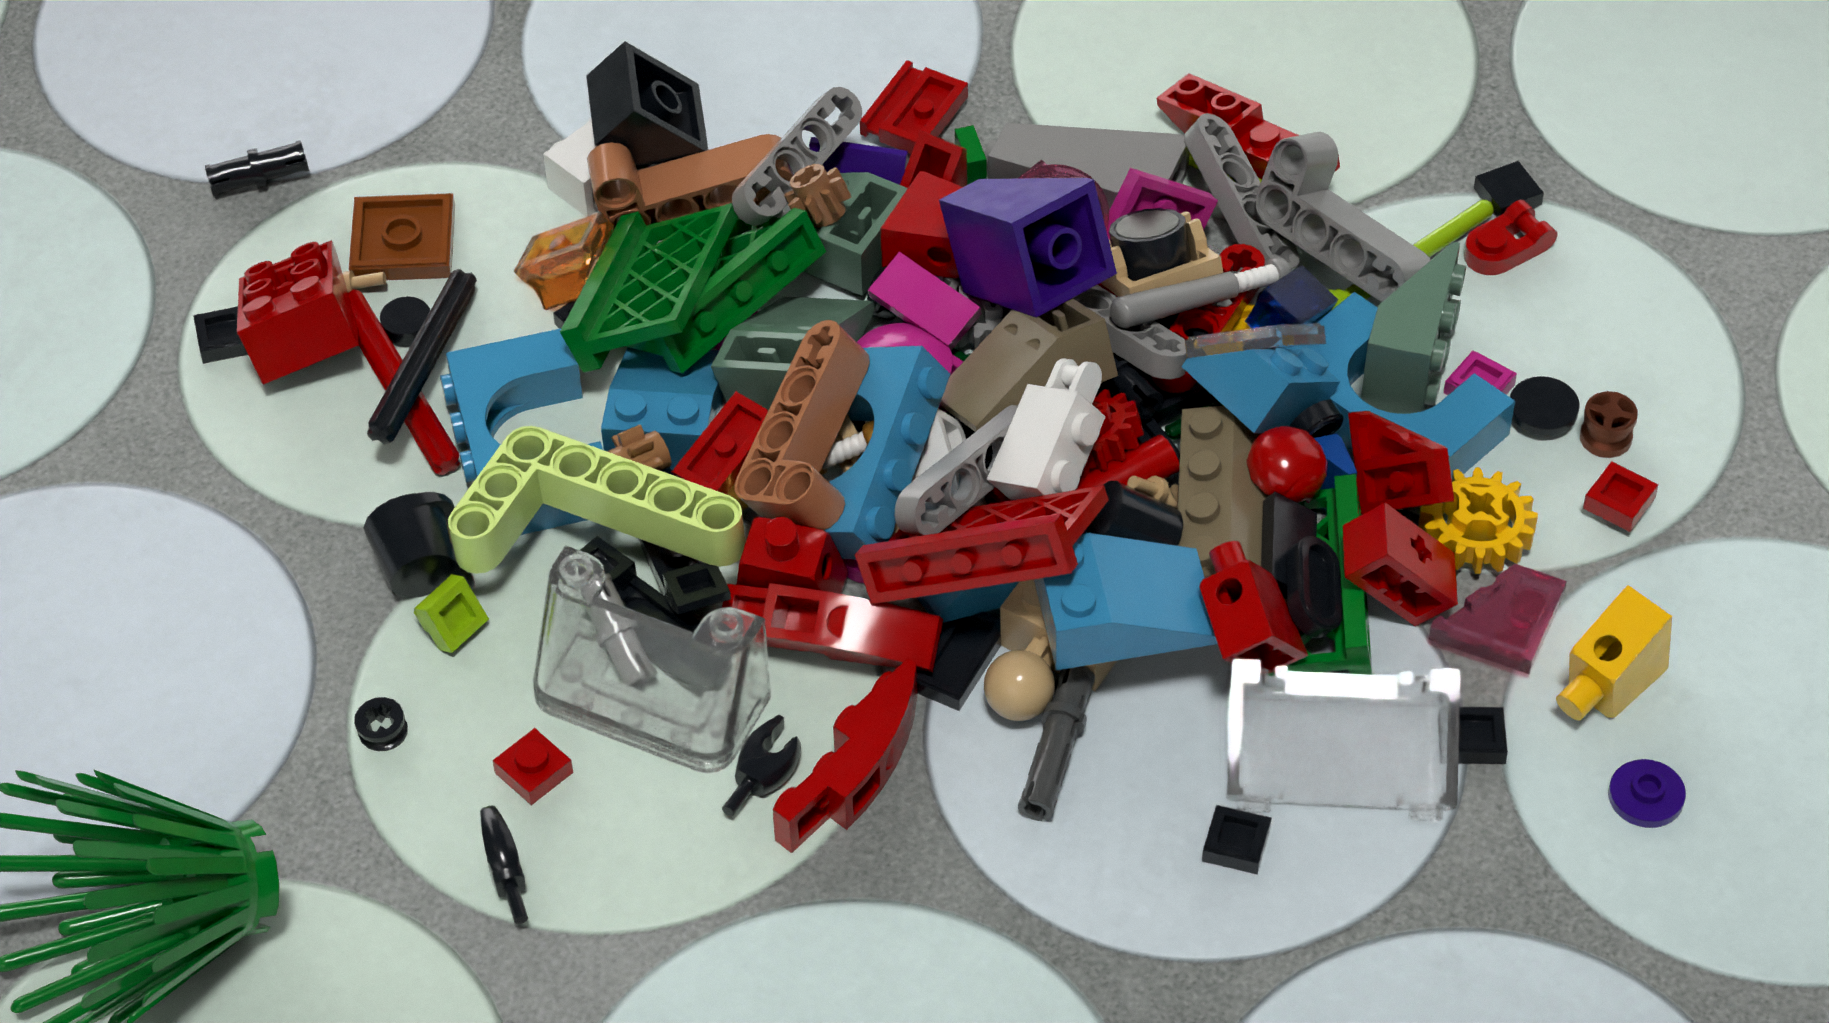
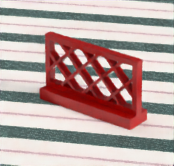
M1102 485L970 507L939 533L919 536L904 533L898 529L889 541L862 545L854 555L871 604L1071 574L1078 565L1072 546L1109 499L1105 487Z

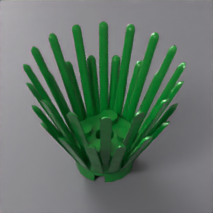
M15 770L19 779L65 794L62 795L12 783H0V791L5 795L53 805L65 815L136 828L129 829L0 813V828L53 834V837L58 842L73 844V851L76 854L0 855V872H57L52 877V883L57 888L130 885L0 904V922L86 909L97 910L116 907L65 919L59 924L58 931L61 935L67 937L0 957V972H8L89 948L87 959L74 965L71 969V975L18 997L11 1004L12 1012L21 1013L161 952L155 957L84 994L81 1002L42 1022L69 1023L89 1011H94L76 1023H95L126 1004L110 1017L108 1023H121L126 1018H128L127 1023H133L244 936L266 933L271 928L259 923L260 918L276 916L280 886L277 862L273 850L256 852L255 845L250 837L266 835L262 826L254 820L229 822L97 770H94L97 777L84 773H76L75 776L81 784L108 794Z

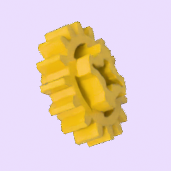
M1475 467L1472 477H1465L1459 469L1453 470L1454 502L1422 506L1420 508L1418 526L1455 553L1456 570H1459L1466 562L1472 564L1475 574H1481L1483 564L1489 563L1497 572L1503 571L1505 558L1517 564L1521 561L1523 549H1531L1536 530L1538 513L1532 511L1534 499L1532 496L1519 497L1521 483L1515 481L1507 486L1502 483L1503 473L1499 471L1493 474L1491 479L1484 478L1480 467ZM1444 513L1448 515L1447 524L1443 518ZM1509 518L1512 522V528L1508 526Z

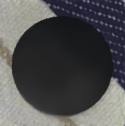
M1545 376L1531 377L1518 383L1510 394V398L1515 400L1512 420L1521 429L1531 434L1540 436L1561 434L1569 430L1578 418L1580 407L1578 396L1569 385L1561 380Z

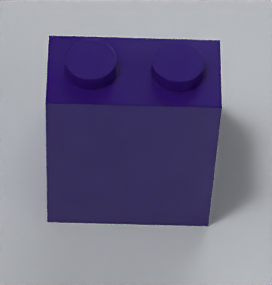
M978 179L939 199L964 293L1037 318L1117 274L1093 179Z

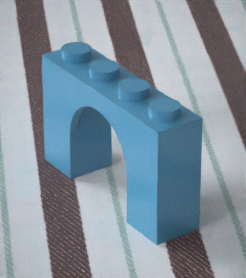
M1353 292L1288 345L1293 347L1285 348L1302 349L1306 347L1320 354L1328 362L1327 370L1340 381L1328 400H1332L1344 416L1341 427L1334 434L1338 433L1339 437H1342L1345 446L1352 451L1348 413L1370 411L1447 447L1451 478L1453 470L1459 469L1465 474L1510 434L1515 400L1475 373L1437 405L1421 412L1410 414L1390 413L1377 409L1363 401L1355 393L1351 385L1364 374L1368 341L1378 307L1356 292Z
M561 328L446 353L449 374L440 375L446 406L456 404L458 412L450 413L456 444L464 442L467 444L468 451L459 452L466 483L475 481L501 445L494 439V436L508 419L527 410L583 398L579 365L560 333ZM601 441L588 444L603 450ZM543 503L521 535L587 521V519Z
M923 346L863 348L869 354L870 364L847 414L851 421H874L873 433L865 451L855 464L839 477L829 481L844 496L845 506L838 521L830 528L824 530L830 534L842 559H856L854 554L862 545L889 541L896 525L894 513L896 501L903 489L912 482L950 377V373Z

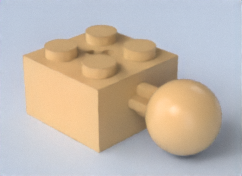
M1034 579L1020 581L1001 605V646L1011 651L998 656L990 664L984 678V693L991 708L1000 716L1013 721H1026L1040 715L1048 703H1051L1054 695L1055 681L1052 671L1060 674V670L1055 668ZM1117 661L1085 666L1095 675V682L1091 690H1097Z

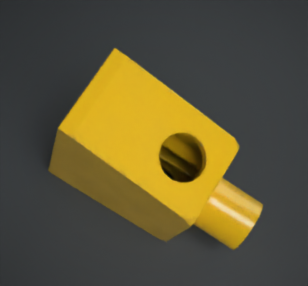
M1627 585L1569 653V684L1556 697L1557 704L1562 711L1577 721L1582 720L1593 707L1609 718H1614L1668 669L1672 616Z

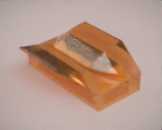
M602 212L534 235L516 265L514 272L523 282L534 288L545 310L576 301L588 279L595 260L600 257L606 246L614 225Z

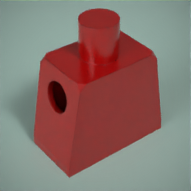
M920 171L880 228L882 267L888 266L898 252H901L933 275L959 278L939 199L963 187L930 173Z
M756 517L753 519L740 559L736 585L768 588L769 583L842 594L848 576V569L828 532L822 529L795 524L786 517H776L774 519Z
M1229 541L1214 547L1209 552V556L1216 573L1203 579L1199 587L1222 658L1244 671L1261 678L1307 657L1306 648L1272 573L1251 560H1247L1239 541Z

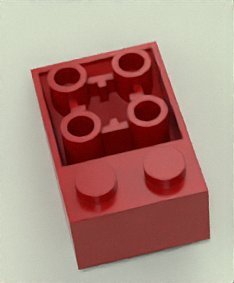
M332 240L321 245L318 242L306 243L296 248L290 254L291 257L272 264L271 261L255 264L244 272L243 277L239 278L237 333L263 385L359 346L358 326Z

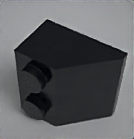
M626 41L586 75L594 144L596 147L604 143H620L629 149L636 166L661 164L709 150L699 84Z

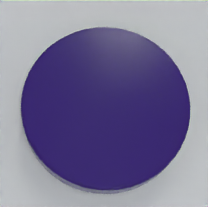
M1638 759L1623 764L1614 772L1610 781L1608 796L1614 811L1625 821L1639 827L1657 828L1673 822L1680 815L1686 799V789L1681 777L1669 766L1654 760Z

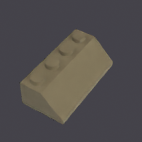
M1225 406L1182 409L1178 510L1182 514L1183 530L1178 546L1197 549L1205 578L1216 573L1209 552L1214 547L1229 541H1239L1246 559L1261 566L1263 500L1269 495L1264 494L1251 481L1246 460L1254 440L1262 433H1253Z

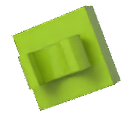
M452 574L414 608V614L424 631L429 632L440 651L453 653L489 620L463 576Z

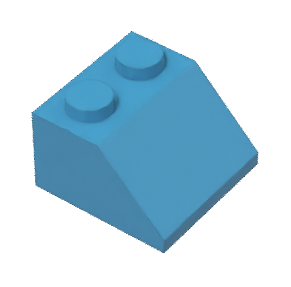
M1306 347L1302 349H1252L1187 358L1181 366L1253 433H1264L1275 427L1290 426L1292 421L1305 409L1320 401L1328 400L1340 383L1327 370L1328 362L1320 354Z

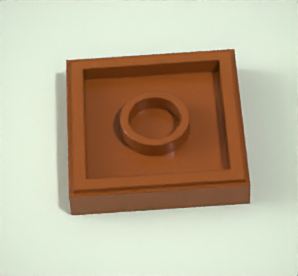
M453 193L354 197L349 271H353L355 276L384 272L386 280L449 278L452 271L455 218Z

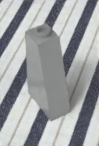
M1006 123L996 141H989L984 153L987 159L988 179H1093L1105 221L1130 167L1182 184L1189 170L1190 151L1184 140L1185 135Z

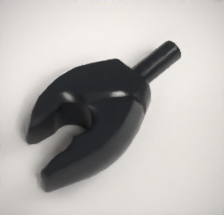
M777 715L759 726L743 743L735 771V780L738 787L722 807L726 815L733 816L750 793L764 796L783 785L794 772L801 752V742L797 736L793 737L781 751L775 753L768 752L784 727L783 716Z
M487 806L480 810L491 880L498 896L502 898L507 897L514 922L522 924L528 920V916L521 896V892L525 890V878L519 862L518 851L512 834L496 806Z

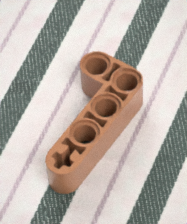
M772 134L758 135L641 170H637L632 154L626 146L611 142L595 147L587 157V164L594 199L608 234L611 236L622 215L639 211L645 224L650 225L732 203V194L736 187L776 145L781 137ZM776 159L775 166L777 172L783 179L790 181L794 175L792 168L784 160ZM763 187L756 193L753 201L759 206L760 202L771 191Z
M821 321L805 334L737 475L735 493L760 517L769 519L786 517L798 525L826 530L834 525L843 513L845 506L844 496L820 474V471L867 373L870 358L866 350L835 321Z

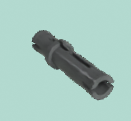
M1085 666L1060 670L1054 697L1042 713L1043 732L1034 754L1025 788L1018 802L1020 813L1032 820L1042 821L1043 817L1046 820H1050L1053 817L1057 796L1063 783L1077 735L1084 731L1087 717L1084 714L1085 706L1095 682L1094 673Z

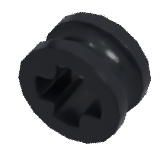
M387 697L373 698L361 705L355 714L354 724L361 743L368 749L374 751L394 749L405 740L408 734V724L405 720L404 712L400 704L394 699ZM385 718H390L392 725L389 728L385 729L380 726L377 731L372 730L371 723L377 720L382 723Z

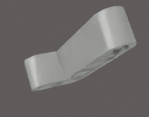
M1313 132L1280 140L1272 150L1255 201L1256 211L1260 219L1267 226L1382 302L1431 260L1423 251L1328 190L1339 157L1337 146L1328 134Z

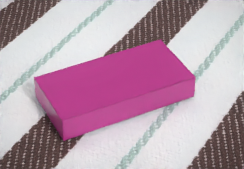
M898 252L868 289L870 298L906 323L913 324L931 334L948 346L951 351L982 314L980 306L901 252Z

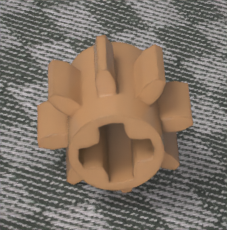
M811 164L797 171L790 179V186L793 190L784 195L790 209L806 210L813 226L817 228L826 227L839 220L846 211L843 201L851 198V194L839 170L835 167L826 172L821 164Z
M639 424L612 436V441L616 447L607 452L660 471L671 467L669 450L657 431L654 430L644 434L642 426Z

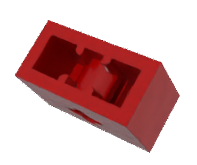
M1386 502L1343 525L1345 578L1413 626H1417L1458 605L1455 553Z

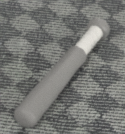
M1274 257L1269 259L1265 266L1245 270L1237 274L1229 271L1120 296L1112 302L1110 314L1117 326L1121 328L1133 327L1212 303L1232 299L1238 296V293L1268 285L1273 288H1283L1291 281V268L1284 258Z

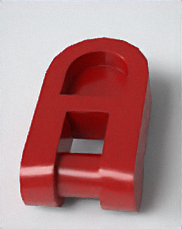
M1520 199L1512 203L1504 214L1476 227L1468 234L1465 242L1464 260L1469 268L1483 275L1505 273L1547 251L1555 243L1558 233L1546 221L1539 222L1535 218V210L1525 200ZM1519 232L1525 235L1519 239L1513 236Z

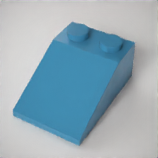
M627 347L608 391L601 425L604 451L616 447L612 441V436L640 424L644 434L655 430L661 435L669 450L671 457L670 468L673 470L722 409L724 395L711 368L719 350L708 351L684 373L670 371L663 356Z
M1085 533L1072 546L1078 565L1071 574L1034 579L1056 670L1218 644L1199 587L1200 582L1205 577L1196 548Z

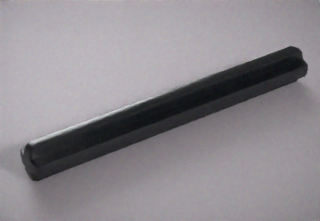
M461 269L451 272L368 422L369 429L367 435L372 441L379 440L385 445L393 442L475 292L474 285L477 279L472 272L465 273Z

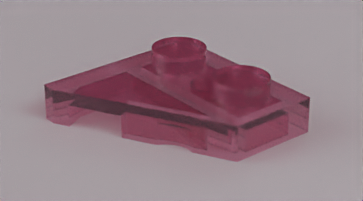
M1514 564L1499 574L1492 585L1481 587L1466 597L1464 607L1445 619L1439 616L1433 620L1429 640L1530 674L1565 594L1567 581Z

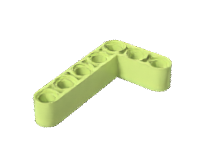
M536 426L520 427L513 430L505 438L453 509L448 519L456 562L466 572L475 574L486 573L495 569L502 562L543 503L709 565L719 567L738 562L741 559L746 543L742 508L733 497Z

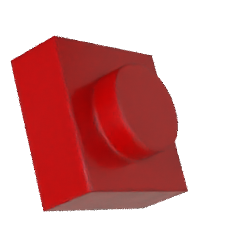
M1611 461L1585 495L1583 509L1631 532L1656 498L1659 484Z
M536 728L532 729L492 760L495 774L531 806L574 773L572 760Z

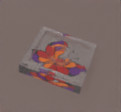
M1320 323L1283 324L1188 337V340H1185L1186 357L1193 358L1252 349H1291L1326 344L1324 326H1321Z

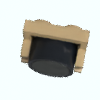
M1143 209L1119 217L1110 225L1109 243L1117 274L1101 282V284L1118 297L1223 273L1221 256L1208 248L1201 221L1198 218L1191 220L1190 213L1187 211L1179 213L1172 209Z

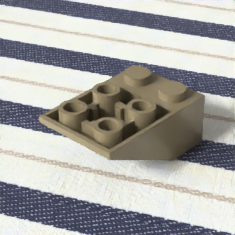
M1073 298L1037 318L1012 309L952 373L939 405L976 432L1006 407L1019 405L1027 384L1046 386L1056 362L1062 358L1072 359L1078 366L1083 362L1097 363L1102 373L1101 383L1118 376L1105 319Z

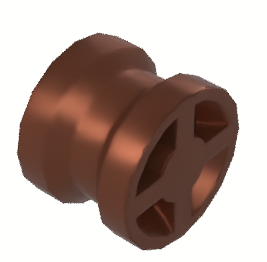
M1611 391L1596 393L1590 397L1585 405L1584 422L1580 430V441L1583 447L1591 454L1603 458H1614L1626 453L1632 445L1633 428L1636 425L1638 409L1634 402L1626 395Z

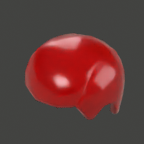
M1291 426L1275 427L1260 434L1254 440L1246 460L1251 481L1264 494L1271 495L1273 492H1277L1297 503L1302 501L1310 503L1321 489L1327 476L1328 462L1323 447L1306 430Z

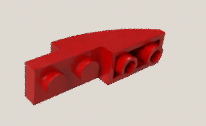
M1190 73L1156 98L1158 107L1184 133L1189 130L1202 114H1213L1224 120L1234 132L1252 168L1260 179L1263 178L1276 143L1284 138L1299 136L1296 133L1265 121L1260 103ZM1339 157L1335 171L1340 168Z
M769 583L768 588L727 584L731 593V599L723 601L719 623L750 645L821 653L831 660L895 668L901 665L907 658H910L917 663V670L933 672L943 619L940 616L884 602L871 604L870 599L772 583Z
M907 658L893 672L887 671L882 674L875 682L872 691L856 706L850 705L839 714L833 726L834 752H828L823 755L816 763L813 772L796 788L790 787L779 796L772 809L775 841L790 853H793L829 818L847 830L867 810L884 788L901 758L913 725L917 702V663Z

